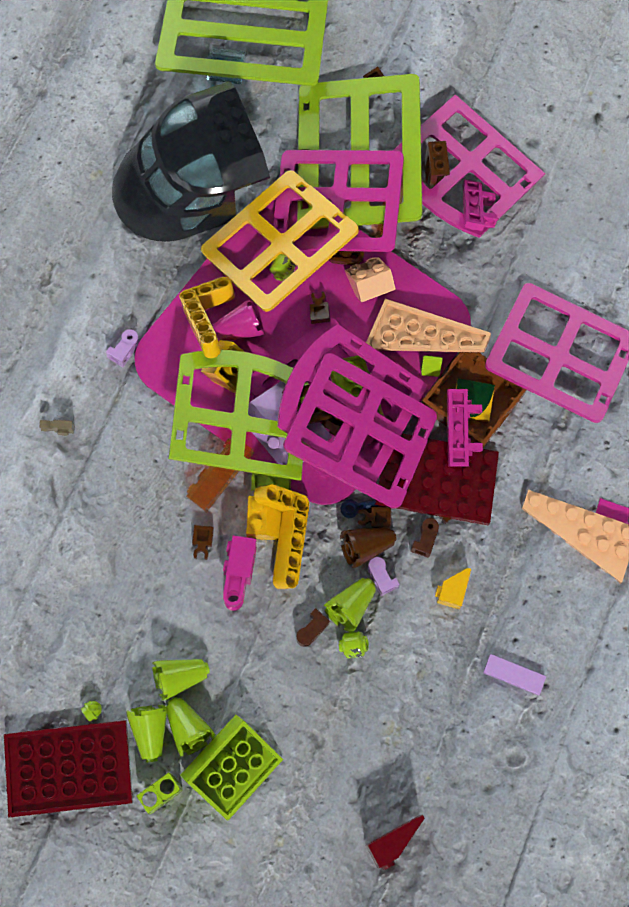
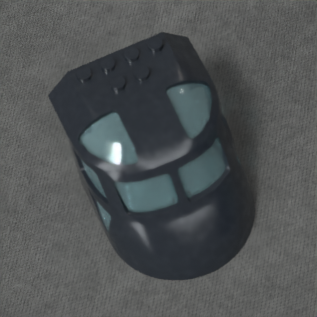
M228 81L179 99L162 113L140 141L126 153L113 179L112 200L117 215L131 231L149 240L170 242L185 239L227 224L236 216V190L270 179L263 150L236 87Z

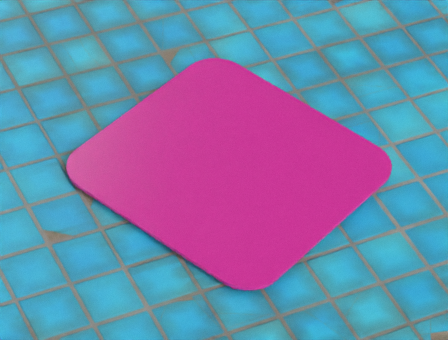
M276 198L259 213L272 226L274 223ZM298 201L291 202L288 229L297 222ZM303 201V209H307L308 203ZM278 221L277 229H283L284 221ZM246 224L220 246L218 251L239 270H242L266 250L271 243L253 226ZM328 228L309 229L302 236L325 237L328 234ZM359 230L358 234L355 236L371 238L361 230ZM300 250L307 257H311L317 252L316 250ZM364 251L363 261L360 264L367 262L370 258L379 257L391 269L396 290L361 302L355 296L345 273V270L349 269L352 265L334 264L328 260L271 311L265 312L253 302L251 306L258 312L263 329L260 330L264 331V335L229 341L234 342L244 352L270 359L275 358L320 324H311L310 304H314L311 294L315 293V298H321L322 291L325 292V302L329 304L330 318L335 319L340 326L365 343L385 299L471 326V318L466 305L458 296L392 251ZM208 259L205 260L142 337L135 352V367L142 382L173 406H175L180 356L182 354L202 351L183 311L179 295L186 289L220 277H226ZM272 262L252 279V282L265 294H270L283 282L276 280L270 272ZM233 282L235 297L231 301L205 310L211 325L245 301L250 300ZM338 344L327 352L341 359L349 358ZM377 350L428 384L419 401L420 403L439 379V377L421 375L423 356L442 357L441 376L458 353ZM293 361L287 366L294 368L298 361ZM202 368L195 369L190 401L191 406L233 413L235 393L211 381L201 372ZM401 373L398 375V377L406 382L409 380V378ZM183 375L182 384L189 385L190 377ZM271 377L263 385L269 390L279 383L280 380ZM385 377L393 388L409 396V389L391 377ZM251 392L249 397V403L255 399V396ZM385 399L381 400L380 405L384 414L391 407ZM200 424L230 446L231 429ZM246 432L244 457L251 460L278 464L253 433ZM331 434L332 438L327 441V442H329V443H332V441H333V439H334V437H335V436L332 435V434ZM375 440L358 454L356 461L370 468L383 443ZM304 461L302 465V479H291L290 490L307 496L311 503L331 505L345 500L356 489L331 475L321 477L309 463Z

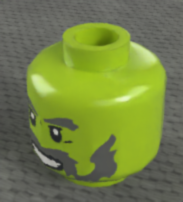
M280 254L272 261L270 272L276 280L284 281L294 272L296 265L284 254Z
M361 631L344 633L342 640H339V651L343 652L346 658L363 657L369 650L368 638Z

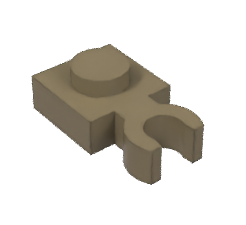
M40 420L39 428H41V431H55V433L62 436H67L69 433L74 434L75 425L73 421Z

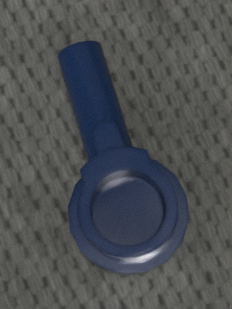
M347 499L341 504L340 512L345 518L349 519L356 517L359 510L378 507L379 505H375V499L361 503Z

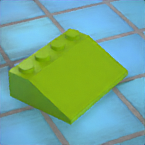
M235 715L180 776L228 821L283 759L244 720Z

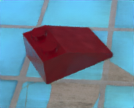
M423 815L411 819L365 845L377 868L386 870L396 864L394 860L399 858L425 819Z

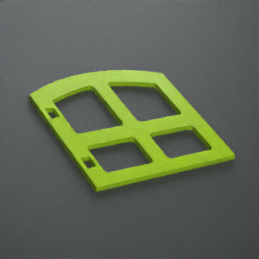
M221 350V353L215 358L205 357L202 351L182 354L179 363L168 459L301 480L303 460L288 453L287 465L251 460L244 457L246 432L283 438L287 436L286 432L277 427L278 421L248 415L252 371L269 375L287 383L293 368L264 356L233 350ZM208 367L237 368L233 413L191 406L190 401L195 369ZM183 375L190 377L189 385L182 384ZM194 422L231 429L230 455L187 449L188 423ZM177 430L183 431V440L176 439Z

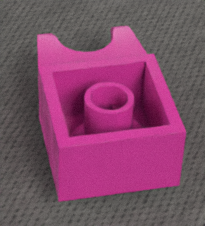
M233 535L232 541H228L226 552L229 560H225L223 568L224 575L226 576L223 599L225 606L232 611L239 610L242 607L246 585H251L257 550V541L254 538ZM231 596L238 597V600L235 602H231L228 599Z

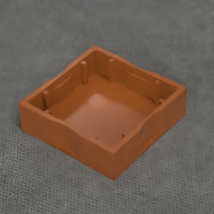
M460 352L451 363L446 374L435 383L424 397L422 404L433 409L437 414V420L448 427L447 390L456 389L458 378L495 385L489 422L468 419V438H470L471 443H483L484 449L527 390L488 371L485 367L487 358L481 353Z

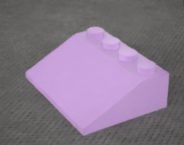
M280 381L249 403L248 415L278 421L282 391L286 383ZM320 422L307 425L309 430L324 440L328 441L332 438L331 434ZM253 433L278 464L287 465L288 452L283 446L286 438Z

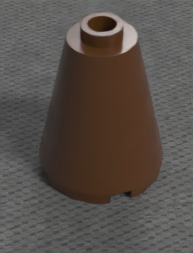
M389 527L343 530L340 534V539H344V544L341 545L343 555L349 565L353 564L352 568L361 566L391 548L397 540L394 530H391Z

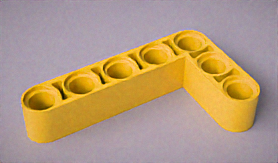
M220 277L186 289L179 295L183 311L204 356L207 358L217 357L221 353L217 335L205 310L231 301L235 297L233 285L229 277Z
M277 485L259 486L254 491L256 502L283 511L273 573V585L277 589H293L299 582L309 512V499L303 494Z

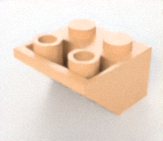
M379 257L370 258L362 264H354L345 270L355 296L361 302L396 290L391 269Z

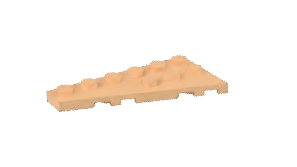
M385 299L366 343L376 350L485 352L491 333Z
M531 490L527 491L522 510L538 522L544 524L554 534L564 539L567 544L601 567L600 569L610 574L620 584L622 583L629 562V524Z

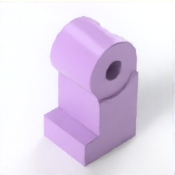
M132 329L124 331L122 339L115 349L110 346L106 351L107 358L124 367L139 344L137 332Z
M374 557L368 564V571L380 596L397 589L400 584L396 578L390 579L385 569V561L381 557Z

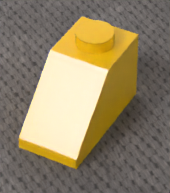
M466 568L443 581L441 586H437L435 597H438V604L456 609L462 607L471 573L470 568Z

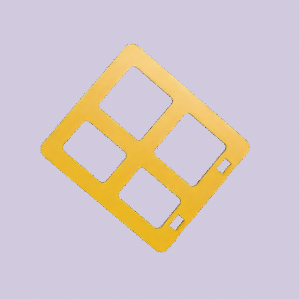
M290 170L279 177L201 246V252L263 311L268 312L274 309L358 234L359 228L353 220L343 214L321 193L305 182L302 177ZM300 185L306 188L303 192L298 189ZM291 188L311 205L312 209L285 233H280L259 213L283 191ZM337 215L343 219L339 223L334 220ZM321 218H326L340 231L313 256L307 257L293 243ZM250 224L271 245L244 269L239 270L218 251V248L243 226ZM284 254L298 269L270 294H265L252 282V279L275 260L278 255Z

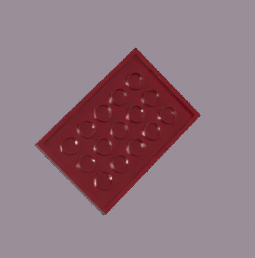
M402 433L401 437L410 441L412 435ZM428 438L402 505L396 509L439 517L443 516L489 526L499 452L483 449L481 452H472V456H469L468 467H448V442ZM395 449L393 450L379 476L378 485L390 490L403 459L402 453ZM400 478L397 486L403 488L406 480ZM377 500L375 501V505L386 506Z
M126 720L4 734L8 818L133 803Z

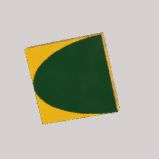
M457 379L456 389H468V400H472V405H482V413L470 414L468 419L489 422L495 385Z

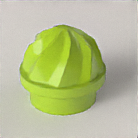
M96 701L84 703L85 706L81 708V711L88 721L97 720L101 714V704Z

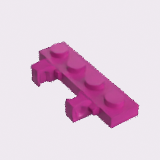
M464 179L462 185L464 227L483 231L484 226L494 228L497 222V215L484 212L483 205L493 206L496 194L482 191L481 182Z
M468 389L447 390L448 467H468L469 456H472V452L483 451V443H471L470 438H468V418H470V414L482 413V405H472V400H468Z

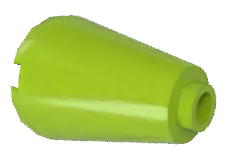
M369 578L359 579L324 604V607L326 606L325 613L337 626L339 624L345 626L343 630L354 632L376 592L375 583Z
M202 659L157 660L152 662L155 666L152 667L156 689H161L162 694H159V697L162 701L168 700L207 679V674H210L208 663Z
M175 697L167 702V717L180 756H183L185 752L187 755L198 752L208 745L206 741L209 738L211 740L214 739L215 733L212 728L182 698L178 699Z
M150 705L126 711L141 759H146L147 763L156 762L162 756L167 716L166 705H158V709Z

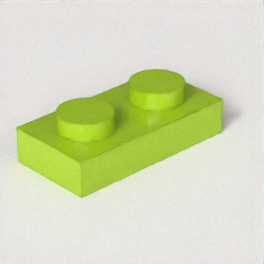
M252 473L251 491H255L259 486L271 484L288 490L291 489V479Z

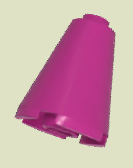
M251 299L245 301L212 324L218 342L219 340L229 341L264 335V331L260 330L263 329L258 312L251 306L253 304Z

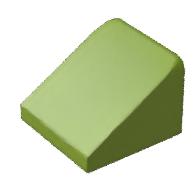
M423 356L421 375L439 377L442 357Z

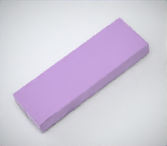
M492 654L489 655L483 671L488 676L538 696L546 679V676Z

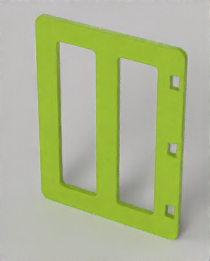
M167 0L155 60L156 69L168 72L307 86L318 84L328 0H308V2L298 0H190L309 13L306 31L182 19L184 3L187 0ZM180 35L302 47L305 49L303 66L301 68L176 56L175 50L178 36Z
M416 74L318 82L314 86L302 85L299 88L298 150H320V101L322 99L351 97V150H370L369 97L374 94L402 93L403 203L399 205L398 223L420 220L422 218V165L419 76ZM304 103H309V110L304 111ZM298 164V175L312 187H319V164ZM351 164V188H370V164ZM298 201L297 221L312 209L311 205L308 204V208L303 209V201ZM351 201V206L344 208V214L358 226L384 224L386 205L370 206V202ZM321 218L310 229L328 228L329 221L326 218Z

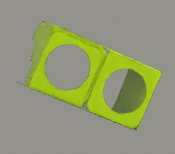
M168 772L136 796L146 812L151 815L165 803L180 794L183 788L177 779ZM165 779H170L174 783V790L170 794H164L160 790V783ZM149 791L154 792L157 796L156 804L151 807L144 805L142 801L143 795Z

